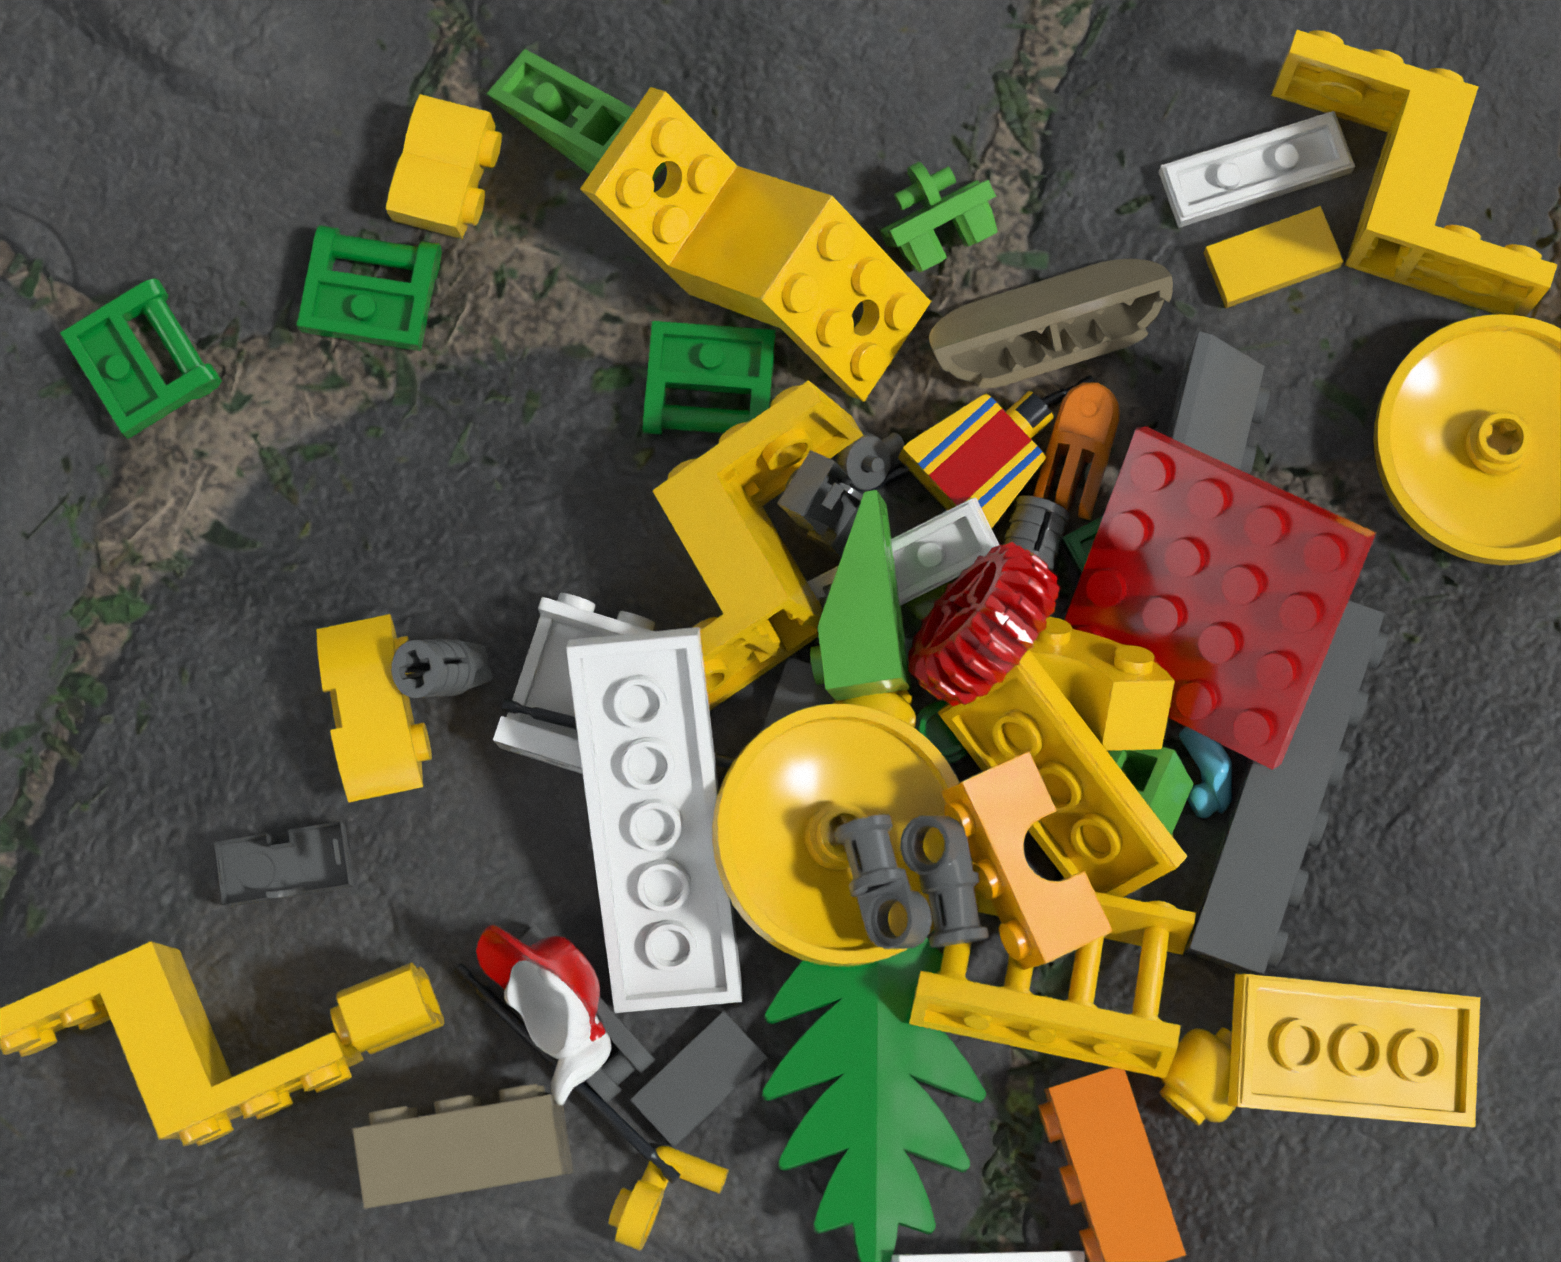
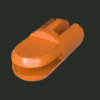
M1081 383L1067 392L1061 402L1045 453L1046 459L1042 463L1033 493L1034 497L1048 499L1060 456H1066L1055 503L1069 512L1084 463H1092L1078 512V517L1091 520L1119 423V404L1109 388L1099 383Z

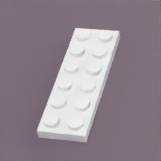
M700 628L568 640L566 650L614 1012L622 1013L742 1002L743 989L733 905L719 877L712 844V822L719 788Z

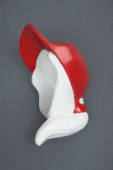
M490 925L483 931L477 944L478 962L484 972L505 990L504 998L506 1003L520 1013L532 1041L545 1053L558 1059L551 1081V1091L554 1101L558 1105H563L570 1091L578 1084L590 1078L606 1062L610 1054V1038L602 1022L596 1016L600 995L598 977L584 954L570 940L564 937H545L528 946L498 926Z

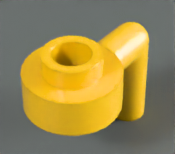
M663 1145L655 1149L658 1156L666 1164L671 1165L681 1174L680 1179L718 1194L722 1191L729 1172L728 1169L670 1146ZM649 1161L642 1179L636 1183L633 1191L626 1188L620 1190L608 1221L609 1225L618 1228L615 1238L616 1242L639 1251L642 1250L652 1230L665 1188L668 1184V1180L653 1162Z

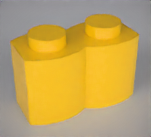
M419 95L412 112L403 152L398 161L387 199L386 211L392 221L463 239L468 224L475 226L478 224L485 201V190L478 188L479 181L485 167L494 168L502 142L501 132L495 131L496 125L491 112Z
M413 963L406 964L338 991L336 999L339 1005L330 1009L334 1027L342 1044L352 1043L359 1052L367 1051L369 1054L377 1053L442 1027L445 1024L427 973L421 966L416 968Z

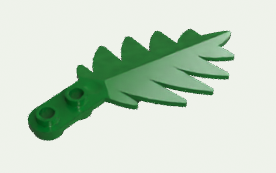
M927 937L923 943L915 948H909L889 958L864 965L829 966L803 960L781 987L765 1013L766 1022L773 1024L836 1003L810 1027L780 1062L765 1085L762 1096L765 1100L769 1101L839 1078L807 1112L778 1161V1167L786 1171L847 1151L837 1165L827 1185L817 1211L813 1229L816 1233L820 1234L852 1224L859 1262H891L897 1239L898 1225L925 1234L933 1233L936 1228L925 1188L907 1153L962 1173L966 1172L970 1166V1160L945 1115L929 1094L915 1080L978 1104L983 1102L986 1097V1092L973 1069L944 1031L909 1024L920 971L936 974L940 972L943 955L936 947H931L930 940Z

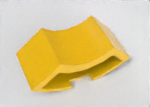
M391 614L316 629L323 692L330 691L336 729L330 730L348 803L423 787L422 761L432 759L428 732L424 722L414 723L410 698L397 688L392 677L394 654L402 644L409 641L408 636L397 638Z
M1048 617L1046 619V629L1038 634L1033 642L1034 648L1029 650L1106 751L1162 749L1175 680L1154 662L1153 653L1139 646H1125L1098 635L1072 629L1068 622L1059 618Z

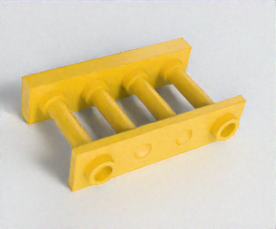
M975 885L973 888L977 911L998 916L991 900L985 899ZM1095 892L1113 932L1076 949L1068 1000L1065 1001L1034 995L1029 991L1033 968L1023 970L1019 960L1013 959L1010 955L1004 986L995 987L969 981L965 976L972 942L945 946L940 972L934 974L920 971L909 1024L1166 1078L1178 1048L1180 1025L1162 1022L1158 1018L1167 952L1183 955L1194 926L1196 913L1177 909L1174 905L1163 901L1142 902ZM1104 938L1142 946L1131 1014L1104 1010L1094 1005Z

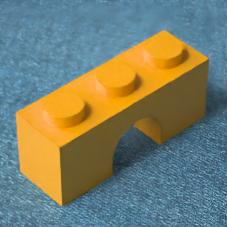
M1026 752L941 792L946 802L944 805V815L957 820L964 828L968 839L970 856L974 863L972 869L973 872L978 873L979 882L976 884V887L985 899L991 900L1002 923L999 926V934L1003 946L1013 959L1019 960L1023 970L1046 964L1113 932L1085 871L1053 882L1036 875L1026 862L1023 843L1028 829L1037 820L1057 811L1030 752Z

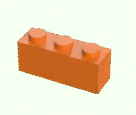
M1112 1067L1044 1089L1048 1102L1038 1105L1039 1113L1049 1142L1061 1140L1069 1164L1059 1167L1058 1170L1069 1204H1082L1089 1228L1079 1231L1088 1262H1166L1185 1256L1186 1253L1125 1070Z

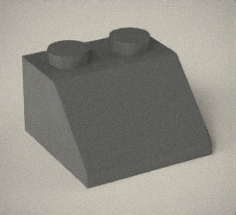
M1199 331L1184 363L1167 436L1251 474L1256 447L1246 445L1251 422L1262 424L1268 405L1271 388L1260 386L1265 366L1212 334Z

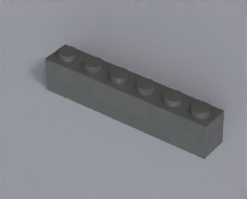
M1348 601L1282 764L1272 770L1248 758L1196 911L1194 926L1184 953L1242 974L1261 976L1264 975L1267 966L1277 968L1288 939V932L1279 929L1286 907L1288 905L1297 908L1308 880L1309 872L1299 869L1306 847L1309 845L1317 848L1327 824L1329 812L1320 809L1327 785L1337 788L1348 761L1349 752L1340 749L1347 726L1354 729L1358 727L1368 701L1369 693L1359 690L1367 667L1374 670L1377 669L1386 648L1388 634L1379 631L1385 613Z

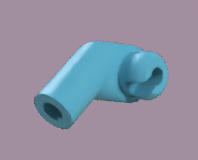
M1185 727L1180 732L1179 737L1199 767L1202 783L1193 785L1187 798L1189 805L1200 818H1208L1217 810L1222 814L1232 802L1231 759L1220 743Z

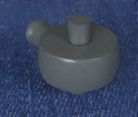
M862 432L863 436L833 456V460L851 478L850 487L856 491L871 490L884 481L890 468V456L901 452L904 447V441L899 434L891 433L888 437L881 440L871 433Z

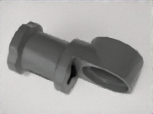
M874 815L856 819L839 826L835 832L837 843L844 844L853 877L849 884L851 896L858 899L864 926L869 938L877 946L884 949H909L923 943L930 932L932 923L931 909L926 899L919 892L910 890L905 869L897 867L888 834L893 827L891 817L889 815ZM897 901L905 907L908 918L907 927L899 937L892 933L888 921L889 911Z
M919 816L912 819L904 828L900 839L901 854L908 867L919 874L921 892L929 895L935 933L929 937L931 947L963 944L989 938L987 927L980 926L973 888L979 882L978 873L973 872L968 839L964 828L957 820L949 816ZM932 827L937 828L942 833L945 841L943 856L936 863L931 862L926 857L923 849L925 834Z

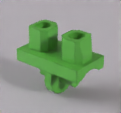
M918 161L907 168L912 185L895 193L894 197L901 210L918 202H921L923 207L879 230L888 247H898L901 255L914 272H922L947 258L933 230L934 228L952 220L964 246L968 247L998 232L992 209L988 203V200L996 197L989 180H984L981 183L975 180L941 198L939 191L956 183L952 170L947 166L930 175L925 166Z

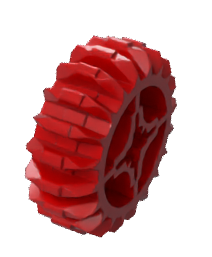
M1013 542L991 548L985 557L979 555L973 565L968 569H964L952 584L947 585V590L940 599L934 601V607L930 613L921 620L922 627L913 636V646L909 650L908 671L918 679L919 685L938 700L943 699L953 707L959 704H969L974 702L978 696L987 695L995 683L1003 682L1006 674L1014 666H1019L1020 659L1029 649L1034 648L1033 642L1038 634L1046 629V619L1054 612L1055 600L1058 598L1060 587L1057 585V576L1048 569V564L1035 553H1031L1029 550L1023 549L1020 545L1018 546Z

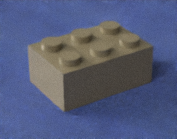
M538 1084L499 1090L501 1103L482 1106L481 1096L473 1097V1095L435 1101L434 1115L419 1117L417 1107L408 1108V1106L369 1113L370 1126L353 1128L364 1209L574 1173L563 1105H558L554 1101L553 1095L545 1094L544 1085L538 1086Z

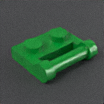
M319 225L314 237L297 327L302 333L421 351L434 282L440 268L441 244L421 241L419 247L341 235L339 228ZM336 259L413 270L411 283L332 271Z
M150 279L140 283L60 332L121 433L127 439L189 401L210 394L222 382L213 365L210 363L204 364L166 303L169 298L168 293L159 279ZM138 315L146 316L182 374L181 377L168 385L128 323Z
M652 321L643 433L662 435L664 429L725 433L737 424L750 422L770 408L776 331L771 329ZM666 389L751 394L750 411L665 404Z

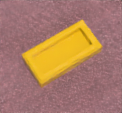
M1321 206L1206 246L1203 252L1225 309L1338 269L1343 263Z

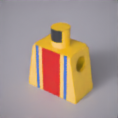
M1031 391L1025 393L1006 412L986 393L909 441L902 448L898 459L947 511L972 498H977L992 529L1046 459L1042 450L1031 439L1054 417L1046 404Z

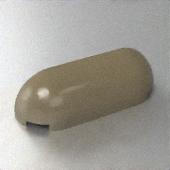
M1117 259L1100 262L984 298L955 309L934 325L929 335V342L940 366L955 377L974 382L979 388H997L1126 348L1145 338L1149 334L1146 328L1158 316L1165 300L1167 302L1171 300L1173 291L1172 275L1161 264L1149 260Z

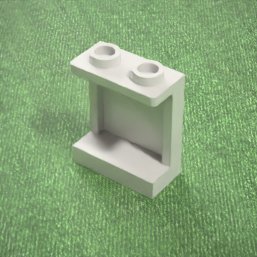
M560 593L557 601L541 597L538 606L540 618L512 700L531 708L540 707L575 716L566 650L568 640L654 632L655 622L624 611L619 612L617 620L593 612L595 608L593 602L567 593ZM508 712L507 717H500L493 741L500 749L583 774L577 730L536 720L529 715L521 713L513 714Z

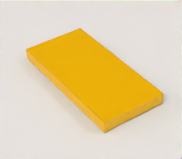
M1030 650L1020 659L1019 666H1014L1006 674L1003 682L995 683L987 695L978 696L974 702L966 705L959 704L953 707L947 703L937 712L983 772L1026 752H1030L1057 811L1034 822L1028 831L1064 878L1085 871L1094 892L1125 897L1178 868L1187 858L1185 852Z
M1237 974L1235 975L1228 1106L1475 1127L1480 997Z

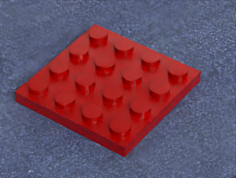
M1144 426L1136 429L1064 621L1068 622L1072 629L1098 635L1125 646H1139L1152 652L1154 662L1175 680L1168 718L1273 770L1282 764L1376 532Z

